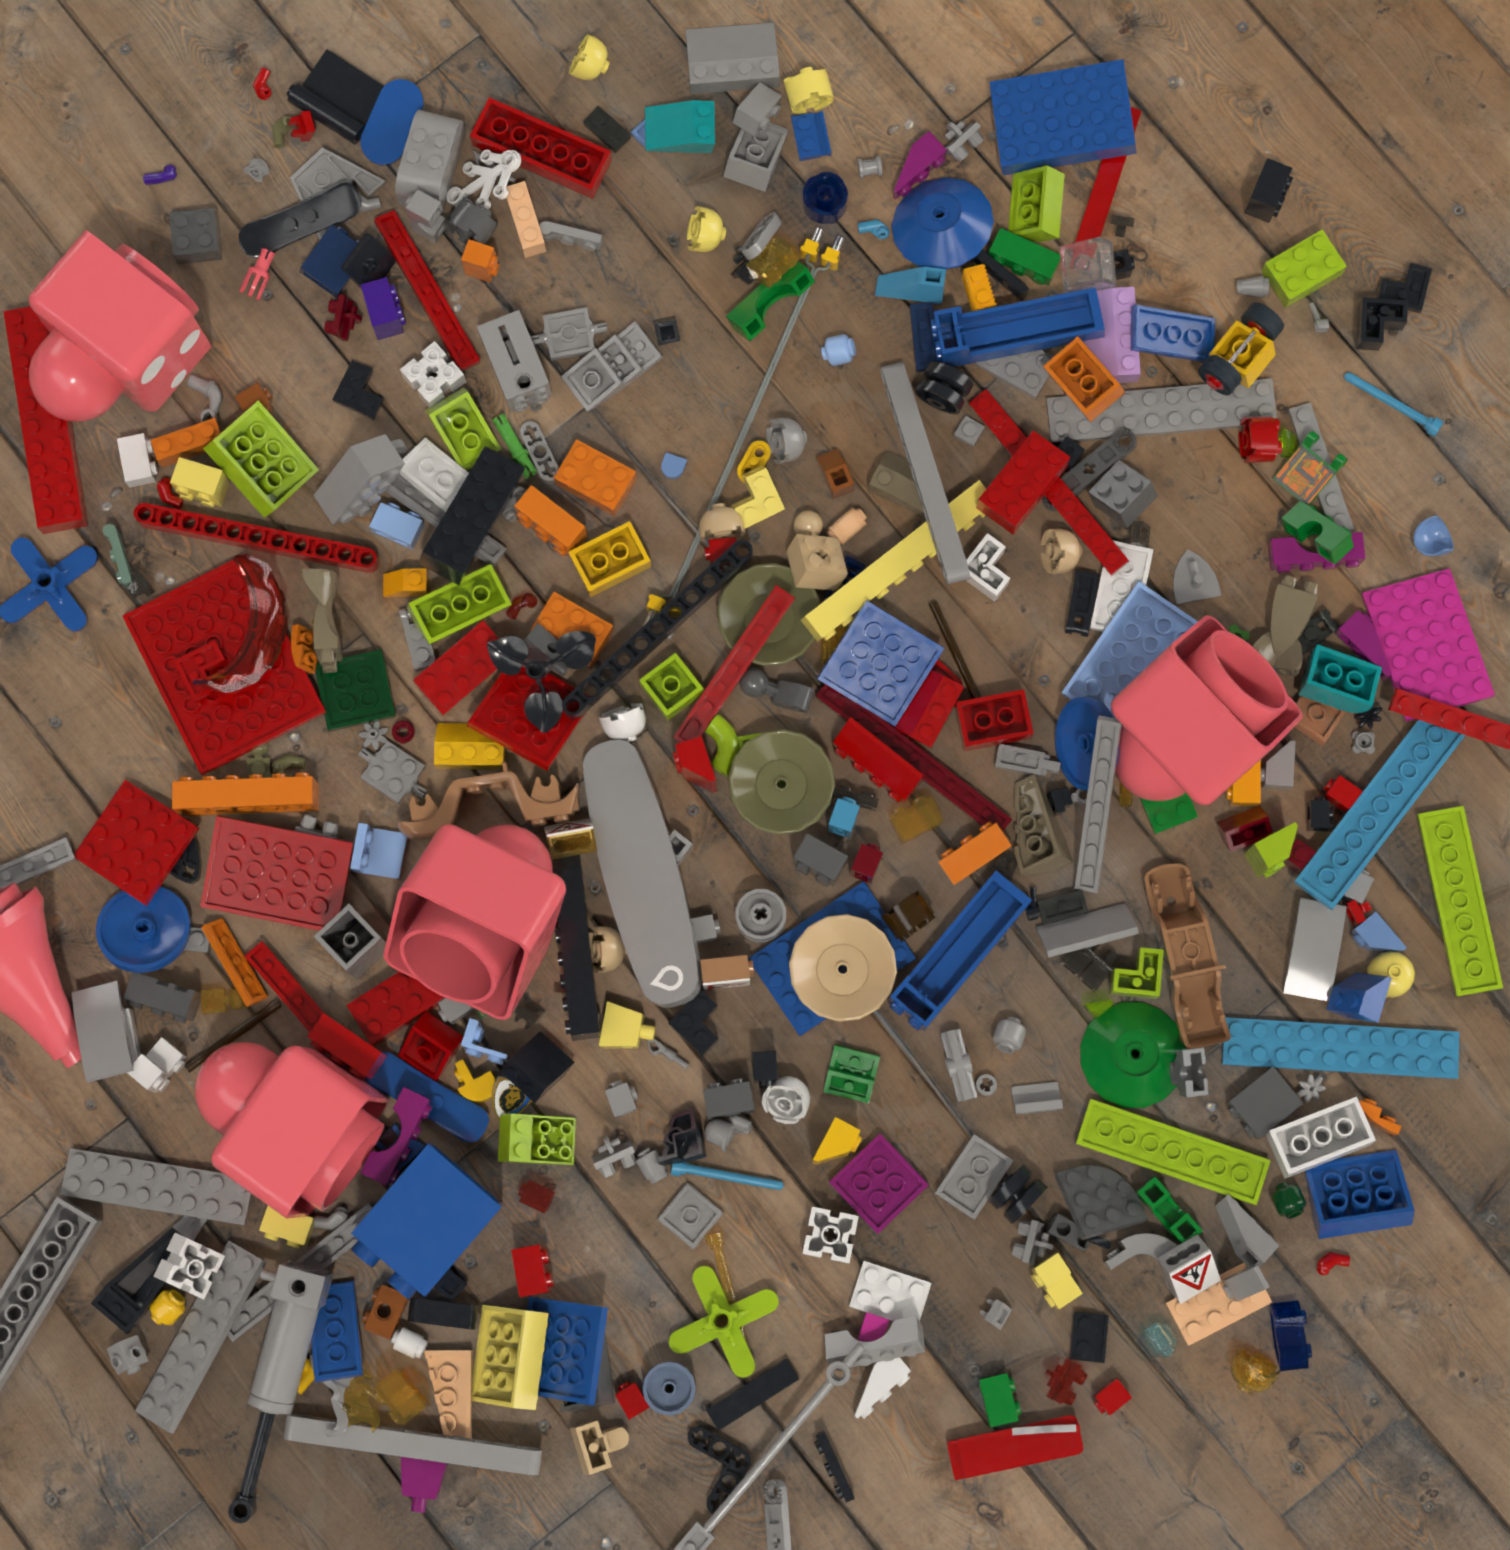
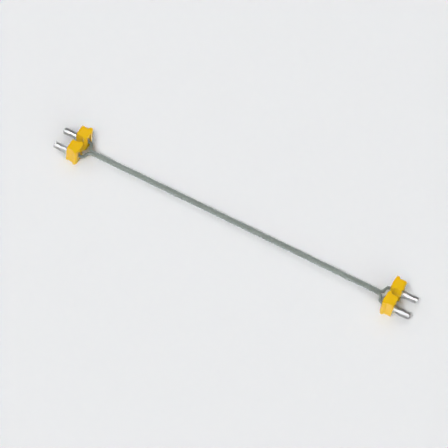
M816 228L812 239H806L804 246L800 247V256L806 259L807 265L811 266L810 274L813 279L819 270L826 271L831 269L835 271L838 269L839 250L844 241L843 237L840 239V236H837L833 247H827L825 254L821 255V265L824 268L817 267L815 269L811 263L817 261V254L819 252L818 242L823 233L822 229L819 231V228ZM810 287L799 296L707 511L711 510L712 505L718 502ZM699 529L670 595H661L660 597L653 594L649 595V602L647 604L648 616L644 625L650 621L651 616L653 618L666 606L665 599L672 597L674 599L677 596L701 541ZM674 609L670 611L669 616L674 619L679 618L681 611ZM673 633L668 637L669 640L672 638Z

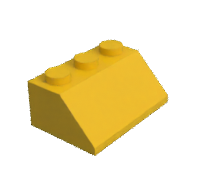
M437 723L434 740V766L436 769L503 770L502 761H506L505 747L467 727L468 723Z
M835 1117L812 1163L818 1165L848 1156L850 1151L855 1153L862 1140V1137L859 1136L861 1130Z

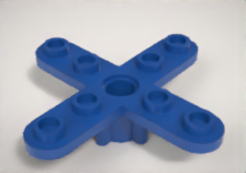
M16 539L11 545V553L32 582L1 605V618L7 623H16L47 601L70 631L78 632L83 630L87 624V617L66 587L96 565L98 561L97 552L92 547L82 546L51 568L29 539ZM51 578L50 584L42 587L43 580Z

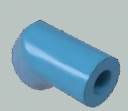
M878 219L857 223L859 234L871 232L879 239H886L889 236V228Z

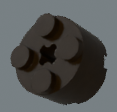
M919 890L881 916L894 937L901 942L917 931L916 926L921 929L936 917L934 916L935 912Z

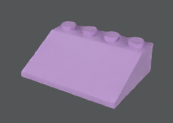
M1120 287L1098 290L1097 294L1105 336L1103 338L1083 341V343L1119 383L1138 382L1141 375L1139 352L1130 350L1131 307L1136 305L1135 288Z

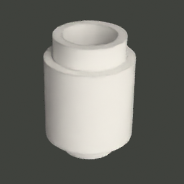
M403 1327L401 1331L396 1330L391 1343L394 1344V1350L413 1359L415 1357L420 1359L427 1347L428 1341L424 1340V1336Z

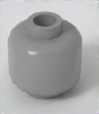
M1014 1017L1000 1020L993 1035V1042L996 1048L1008 1054L1020 1050L1025 1039L1026 1028L1019 1019Z

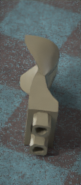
M302 569V576L308 586L310 598L317 605L314 618V650L320 665H322L323 673L337 672V661H342L340 637L337 633L332 614V605L338 588L337 574L327 569Z
M1285 575L1281 585L1278 584L1275 592L1270 632L1262 635L1252 647L1275 668L1276 673L1296 676L1300 672L1303 659L1302 647L1298 638L1314 613L1318 599V584L1306 581L1303 591L1295 589L1297 579Z

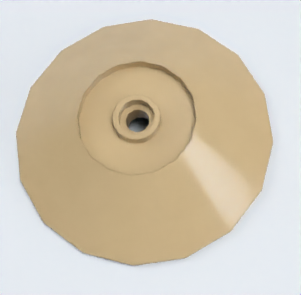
M849 914L826 916L808 926L795 942L789 961L791 985L800 1001L816 1015L838 1022L859 1020L878 1010L891 994L897 974L895 951L884 932L870 921ZM842 965L847 968V972L844 974L838 971V968Z

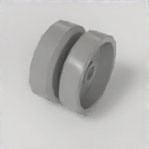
M755 889L747 892L739 900L736 907L735 920L739 932L746 939L754 943H767L775 940L782 933L786 925V908L783 900L776 893L767 889ZM763 913L765 919L757 920V914Z

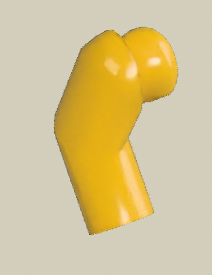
M306 1358L297 1391L301 1395L315 1380L311 1361Z

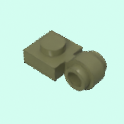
M268 743L249 752L255 758L247 759V779L249 775L254 774L263 775V778H271V758H263L264 754L269 752Z

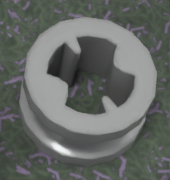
M983 1074L977 1079L976 1088L981 1095L990 1096L996 1091L997 1082L992 1075ZM988 1078V1082L990 1080L993 1082L988 1092H985V1088L983 1090L980 1088V1085L983 1084V1079Z

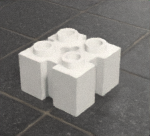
M435 341L421 352L423 358L417 362L413 358L400 369L403 378L414 391L418 390L420 398L429 408L445 399L444 393L447 390L454 393L466 383L462 371L453 361L449 363L446 353ZM433 373H436V374H437V376H436L435 378H434L433 376H430V375L433 374Z
M812 1207L808 1226L814 1227L812 1236L806 1235L802 1254L821 1258L822 1252L831 1254L830 1260L849 1264L853 1244L847 1243L849 1235H855L859 1216L840 1212L839 1218L830 1216L831 1210ZM828 1229H834L833 1232L837 1234V1239H832V1242H828L827 1237L824 1236V1231L828 1232Z
M174 1233L166 1249L171 1253L167 1261L161 1260L154 1277L204 1300L212 1284L208 1278L212 1271L218 1272L225 1256Z

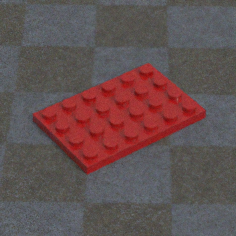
M217 815L200 907L320 931L343 908L354 842Z

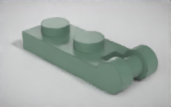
M107 524L103 527V534L112 546L109 553L112 562H116L118 570L115 571L119 584L123 583L127 589L134 588L136 584L121 534L113 524Z

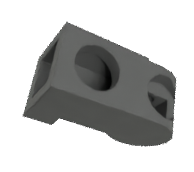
M1054 1213L1044 1231L1084 1253L1090 1242L1080 1239V1234L1074 1222L1058 1213Z

